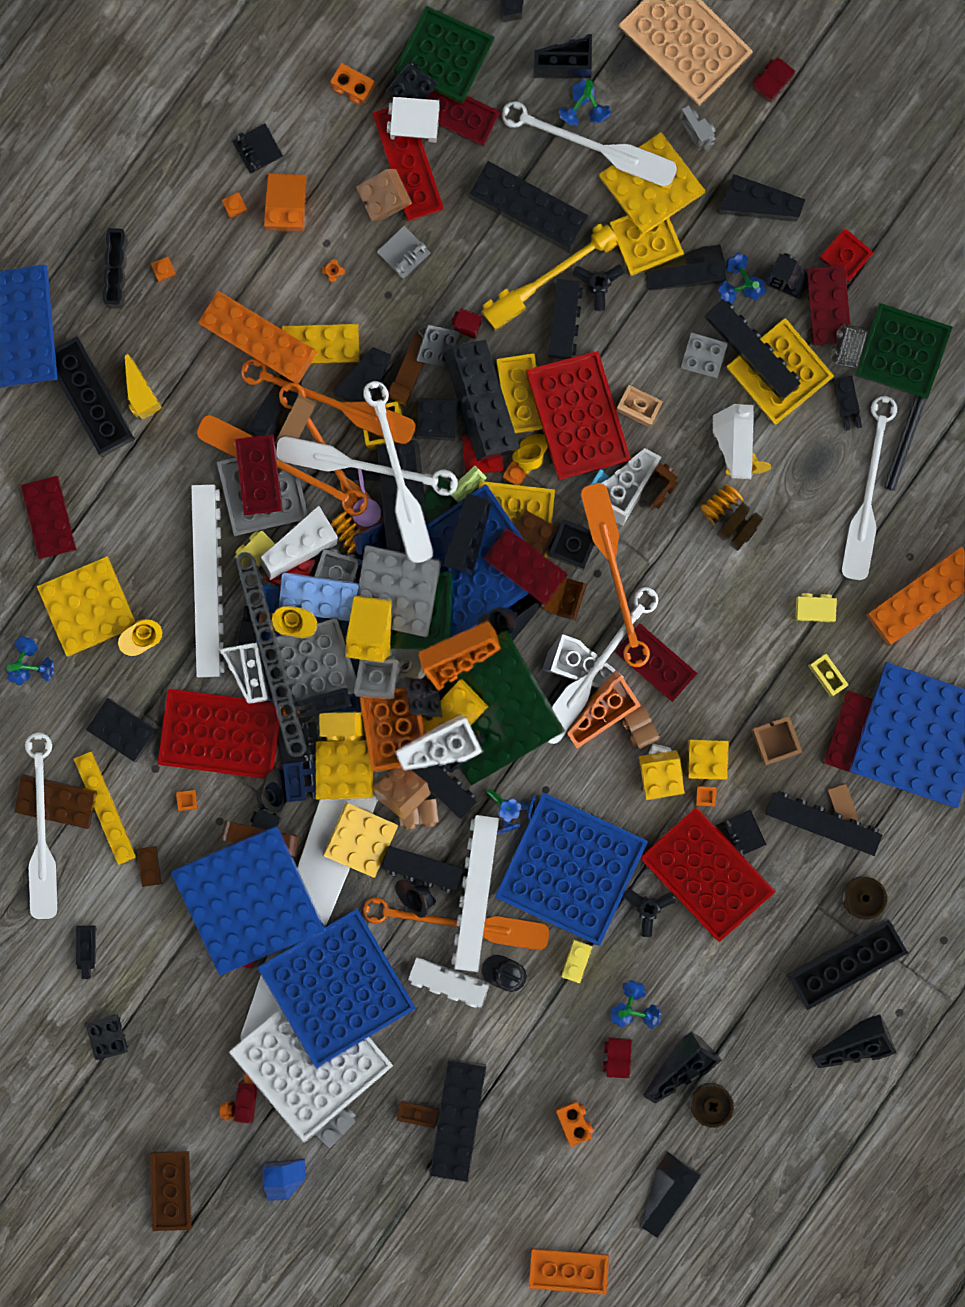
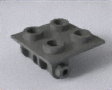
M428 324L421 327L419 335L423 339L416 361L448 367L443 353L456 345L460 331Z

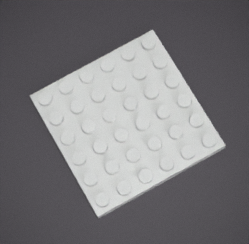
M281 1009L229 1052L303 1142L393 1067L390 1061L368 1037L316 1069Z

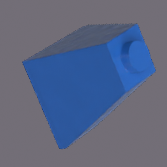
M305 1159L268 1161L263 1167L264 1189L268 1201L288 1200L306 1179Z

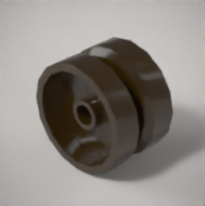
M744 502L738 506L717 533V536L724 541L734 533L735 536L731 540L730 546L736 551L745 542L747 543L764 519L755 512L746 520L745 517L750 512V507Z
M863 876L853 878L843 889L842 902L844 908L856 918L866 920L876 918L883 913L887 906L888 896L886 889L879 881L873 878ZM865 894L867 895L866 897L868 898V900H867L866 902L862 900V897H863V895H865Z
M704 1083L693 1091L690 1098V1109L695 1119L701 1125L708 1128H718L725 1125L731 1119L734 1112V1101L730 1093L722 1085ZM711 1101L715 1103L713 1108H709L708 1103Z

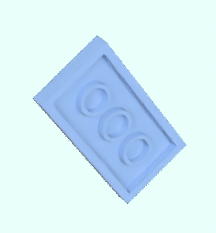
M283 572L279 608L295 606L309 610L315 617L338 618V620L350 621L353 598L355 595H358L359 583Z

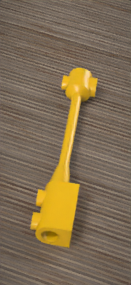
M602 224L597 225L592 229L591 243L533 283L510 292L508 289H505L498 294L500 299L495 302L492 299L483 305L484 310L481 312L492 329L496 331L525 311L526 306L523 302L537 291L536 289L592 250H604L607 253L614 249L618 243L612 229L607 224L604 227Z

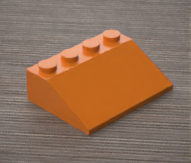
M396 688L393 699L360 697L372 772L403 768L396 751L427 733L423 715L410 714L407 688Z

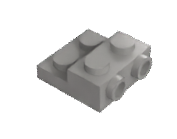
M689 105L683 108L679 119L697 149L704 148V150L712 147L716 140L713 124L710 121L707 122L705 118L698 122V114L694 109L691 110Z
M332 548L328 550L323 549L315 577L354 582L360 567L358 557L352 554H347V556L341 555L338 550Z
M387 658L384 662L360 659L354 691L355 696L393 699L401 669L398 660Z
M349 1107L344 1108L314 1134L326 1146L331 1148L356 1122V1114Z

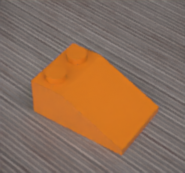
M268 173L264 222L266 230L304 232L307 175Z

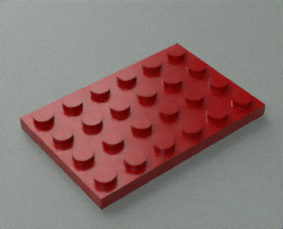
M598 351L525 371L558 481L631 460Z
M168 689L157 765L266 779L268 773L274 769L280 726L275 703L264 701L251 704L244 698Z
M697 806L640 858L718 942L722 941L776 892Z

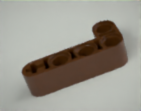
M419 332L415 333L395 382L393 381L388 392L389 401L398 402L399 405L406 407L424 366L423 362L416 361L423 339Z
M225 821L221 840L237 843L267 829ZM281 833L290 854L295 856L300 836Z

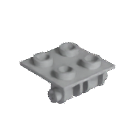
M405 226L377 251L402 279L430 254L425 244L420 242Z
M691 332L681 368L718 378L728 342Z

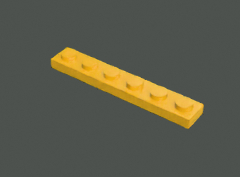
M91 751L74 758L85 788L97 791L94 809L118 865L136 858L137 856L93 752Z

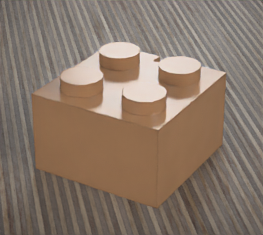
M385 169L356 186L362 201L368 203L365 205V208L372 221H383L412 204L396 169Z
M790 716L771 722L772 726H770V723L751 729L763 765H769L802 753Z
M391 769L388 772L389 777L384 776L373 786V790L378 801L404 820L430 795L427 782L410 769Z

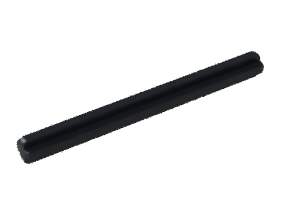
M915 396L884 488L894 491L926 402L924 398Z

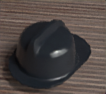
M497 607L483 614L479 618L477 626L488 621L496 631V635L506 630L511 635L516 627V616L518 614L517 612L513 613L509 608Z
M271 770L266 776L264 784L258 788L256 799L259 809H266L273 813H278L282 810L286 799L285 778L282 770Z
M402 879L395 884V890L399 899L420 918L425 917L427 910L436 903V899L431 895L426 886H413L408 881Z
M492 955L485 960L482 966V974L485 980L505 991H518L526 983L527 974L524 967L505 956Z

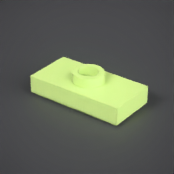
M474 466L457 482L456 491L450 495L459 503L463 498H466L467 494H471L479 486V481H484L487 477Z

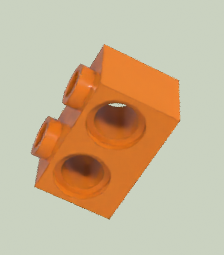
M343 63L340 64L330 81L332 90L341 96L345 94L351 102L357 105L359 103L365 105L375 87L374 80ZM342 77L349 80L345 85H341L338 81ZM361 86L365 88V91L362 94H357L355 92V89L357 87Z
M577 1100L556 1108L570 1147L592 1139L590 1133L594 1131L590 1121L586 1122L583 1115L586 1114L582 1103L578 1104ZM569 1109L577 1111L575 1118L570 1119L566 1116ZM577 1127H582L585 1130L584 1134L580 1137L574 1134V1130Z

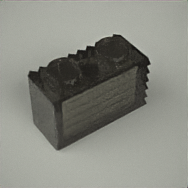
M842 323V327L838 329L836 334V346L831 351L832 360L838 365L858 368L868 331L864 327Z

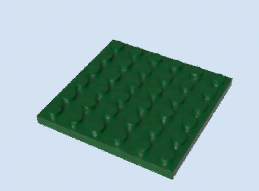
M507 630L497 635L500 645L498 651L482 662H475L470 670L467 672L463 670L457 675V679L452 682L447 681L443 684L444 687L439 690L441 700L459 680L463 679L488 706L470 726L473 733L477 730L484 733L485 741L480 745L482 753L471 757L460 766L471 786L565 732Z

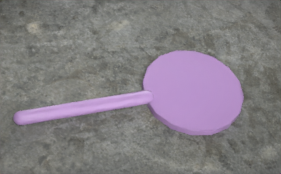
M358 469L361 491L365 493L362 469ZM363 497L354 505L353 509H355V512L361 511L359 507L364 503ZM368 499V507L361 515L353 516L357 524L363 527L373 526L379 521L381 516L380 507L374 500Z

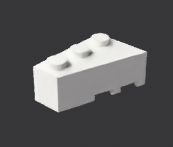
M252 643L219 649L235 676L247 702L253 704L270 701L268 679L259 644Z

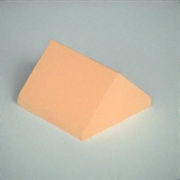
M628 385L616 411L650 428L663 401Z

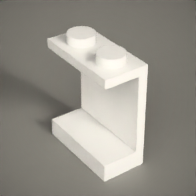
M393 97V103H389L388 114H392V119L387 124V133H390L391 139H395V136L427 138L429 142L436 143L439 100Z

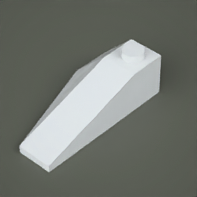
M733 404L713 415V434L718 440V446L720 451L722 450L731 477L751 479L753 405Z
M645 448L628 461L624 467L618 469L608 480L601 483L608 490L615 520L622 526L631 514L661 460L659 455Z
M561 634L548 651L542 670L576 681L587 675L599 657L580 640ZM604 663L593 678L592 687L599 688L615 669L608 663Z
M462 714L441 724L396 751L404 770L465 761L482 753L466 717Z

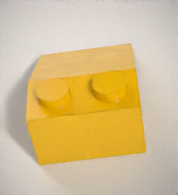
M127 354L125 355L128 399L131 402L128 406L136 418L140 416L144 420L162 409L135 362Z
M354 596L346 639L347 658L384 662L390 656L392 600Z

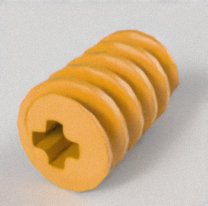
M725 484L724 490H718L719 496L714 494L712 495L713 501L710 499L706 501L708 506L701 505L704 516L713 525H715L714 519L721 521L719 514L727 515L725 509L732 511L731 504L738 506L736 499L744 501L743 497L732 486Z
M344 511L331 521V527L336 529L335 533L337 536L341 535L338 541H345L343 547H350L347 553L353 554L357 552L354 535L360 533L361 530L354 531L357 524H349L352 517L345 518L347 512Z

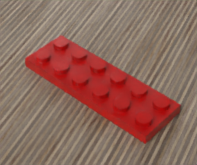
M389 107L373 112L372 114L390 169L397 170L412 202L411 205L404 208L408 222L443 211L444 207L421 138L395 136V139H391L390 133H387L388 121L391 122L392 114H388Z

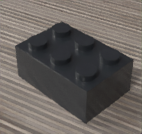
M110 698L105 700L86 729L133 762L138 761L158 731Z

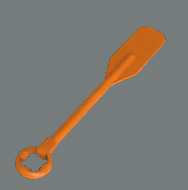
M256 359L248 360L241 368L243 380L250 385H257L267 381L283 387L285 384L291 383L267 373L266 366ZM252 363L263 368L259 375L260 379L254 381V378L245 377V373L249 369L248 365ZM291 386V391L298 393L296 391L298 387ZM303 387L306 397L340 409L357 427L384 437L374 406L369 405L367 402L343 403ZM386 409L387 413L385 414L393 441L407 444L410 442L416 428L414 421Z
M297 383L285 384L279 392L281 404L288 409H292L293 406L287 405L288 400L286 397L282 398L284 390L287 392L291 390V386L298 387L296 391L299 395L306 397L303 387ZM309 418L306 426L316 443L326 444L313 421ZM342 469L334 470L340 480L341 491L346 493L352 489L361 490L360 486L346 477ZM365 491L367 498L371 499L368 493ZM355 493L349 494L350 498L346 502L347 508L351 507L353 509L354 505L362 499V497L355 496ZM380 516L379 521L375 525L384 522L382 516ZM359 524L356 525L358 530L360 529L361 532L370 528L363 527Z
M212 415L205 416L197 430V435L202 441L236 458L235 439L254 437ZM277 459L279 469L342 500V507L349 515H361L367 509L368 498L361 490L352 489L345 493ZM355 493V496L359 498H364V503L359 507L361 509L359 512H355V509L347 508L346 502L350 498L349 494Z
M592 484L584 487L581 491V498L592 540L609 562L629 640L623 652L624 659L632 667H641L649 660L650 650L644 642L637 641L616 562L619 532L611 501L604 484ZM639 644L644 647L642 651L646 657L643 661L641 659L635 661L634 664L629 661L631 656L627 652L630 647H638Z
M379 897L368 899L363 906L365 919L373 924H379L387 917L460 928V926H457V919L432 915L420 918L413 912L390 909L387 902ZM374 901V904L382 902L385 906L382 913L384 917L378 920V917L372 916L370 919L367 916L370 908L368 904ZM493 916L485 919L483 938L492 943L542 950L548 944L549 928L543 923Z

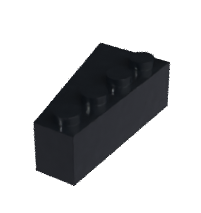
M733 174L719 214L797 222L806 199Z
M467 494L466 498H463L462 510L456 522V528L443 564L444 567L454 572L473 576L493 503L490 499Z

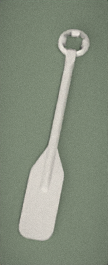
M509 102L502 109V120L509 127L515 128L525 123L601 152L619 170L660 186L670 185L676 174V164L671 160L629 144L602 145L527 115V109L520 102ZM511 106L524 111L518 123L505 119Z
M372 381L365 386L363 393L366 402L374 406L376 415L379 417L398 486L395 513L406 553L410 561L414 563L424 562L432 557L433 551L421 507L404 483L385 414L387 413L385 404L389 398L388 390L382 383ZM379 387L384 399L383 401L377 400L374 402L368 389Z
M888 396L876 398L871 405V413L878 422L865 497L862 506L850 522L842 564L843 575L854 580H863L869 573L876 534V522L871 506L885 425L897 413L895 401ZM882 400L883 403L890 402L893 405L889 418L876 414L878 401Z
M288 436L281 437L277 442L276 455L280 461L323 471L353 467L395 476L391 467L353 460L330 445ZM401 470L403 478L432 485L433 489L440 495L448 496L453 494L458 486L455 475L448 470L437 471L434 475ZM441 475L447 478L449 476L452 479L450 486L452 490L440 489L437 486V476Z
M642 587L635 592L633 596L634 609L630 613L632 623L642 613H650L656 609L658 596L653 589ZM645 590L647 594L654 598V602H651L648 610H645V607L638 604V598L641 597L642 591ZM625 623L587 675L569 684L552 705V709L565 732L548 741L549 743L555 744L561 740L587 704L593 678L627 633Z
M38 732L30 735L25 743L26 752L29 756L35 758L38 843L29 862L30 912L36 919H50L57 914L56 863L45 842L43 758L50 754L52 742L47 735ZM33 737L35 740L43 737L47 741L45 743L47 752L44 754L42 752L32 753L30 751L32 743L29 741Z

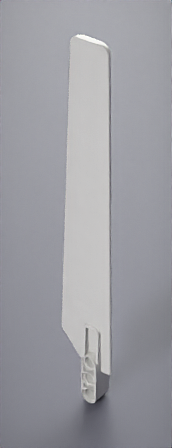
M390 770L374 771L373 786L384 776L388 777ZM375 793L374 798L328 799L319 801L297 869L324 927H326L350 867L329 859L322 854L345 803H350L373 813L378 801ZM296 944L268 955L265 963ZM260 976L241 1033V1042L281 1009L262 976Z

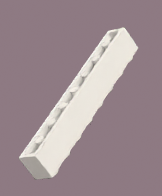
M476 815L475 819H471L470 830L474 832L473 838L468 840L467 847L468 850H471L470 857H466L465 862L468 876H463L462 888H466L465 896L461 895L459 907H463L462 915H458L457 926H460V934L455 935L454 942L458 949L457 953H453L451 964L455 965V969L478 972L499 818Z

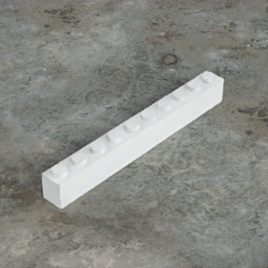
M192 485L196 670L198 678L222 677L221 673H225V663L221 661L222 653L219 650L224 649V642H221L220 635L224 634V625L220 623V615H223V604H220L219 596H223V587L219 585V577H222V566L218 565V558L222 557L221 547H218V539H221V528L217 527V520L221 519L220 508H217V501H220V490L216 489L215 485Z

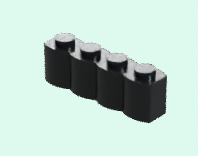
M109 228L106 233L108 248L105 252L107 267L104 271L106 286L103 290V301L108 308L122 309L125 301L123 288L126 282L124 269L127 264L125 251L128 245V238L123 229Z

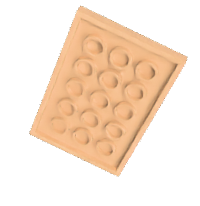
M643 0L619 24V28L698 106L753 53L702 0Z

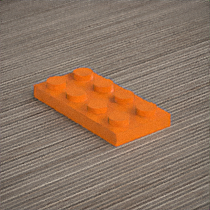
M532 1248L529 1288L606 1295L609 1254Z

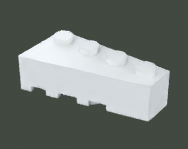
M318 506L261 557V565L270 580L323 552V549L328 550L337 545L338 536L321 508Z
M416 957L408 979L416 987L422 988V986H426L433 993L440 995L442 992L447 994V997L452 1000L458 1001L460 999L465 1001V1004L475 1008L477 1006L482 1007L489 987L488 982Z

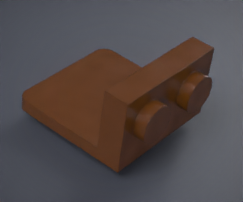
M659 463L653 473L668 485L651 505V510H654L655 507L659 509L666 500L664 495L667 492L671 494L678 484L676 482L678 477L672 473L674 470L665 463L664 465Z
M566 578L547 604L541 603V609L556 616L576 621L587 584Z

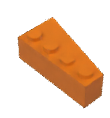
M487 621L429 647L418 654L423 671L439 691L444 687V683L457 679V675L463 670L467 672L475 662H482L498 651L500 645L496 631Z
M617 670L588 699L583 710L567 730L566 734L576 748H579L641 706Z

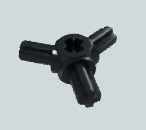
M620 264L607 272L601 271L600 273L596 271L591 273L580 266H576L572 275L588 283L587 287L591 288V293L594 294V310L604 311L605 293H608V287L612 285V281L624 275L625 271ZM597 279L603 281L601 287L595 285Z
M627 889L623 895V898L636 906V911L640 913L639 918H642L641 936L652 937L653 920L657 919V914L661 913L660 909L676 902L672 892L656 899L654 897L649 899L646 896L643 898L631 889ZM646 904L653 905L652 913L644 912L643 909L646 908Z

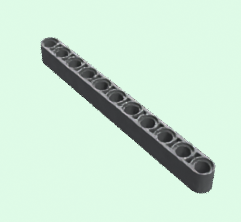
M243 552L236 559L237 567L286 748L290 755L299 757L306 752V743L276 632L272 625V618L257 562L250 553ZM244 557H250L251 563L247 567L242 565ZM250 575L256 577V582L253 585L247 584V578ZM254 594H260L261 601L258 604H253L252 602ZM260 612H264L266 615V619L262 623L257 621V615ZM265 631L271 633V638L268 641H263L262 633ZM271 649H274L276 652V657L273 660L267 658V652ZM275 668L281 670V676L277 679L272 676V671ZM283 686L286 689V695L279 697L277 689ZM285 705L291 707V713L288 716H284L282 713V708ZM290 724L296 726V732L293 735L287 732V727ZM296 742L300 743L302 747L299 753H294L292 750V746Z

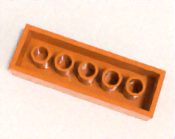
M220 291L216 292L198 322L202 327L293 383L299 384L318 353L310 346Z
M964 548L956 549L866 614L888 646L965 592Z

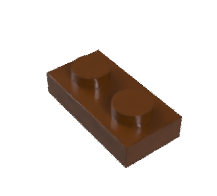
M157 846L138 848L137 853L142 887L162 884Z
M401 1101L397 1121L435 1128L438 1108Z

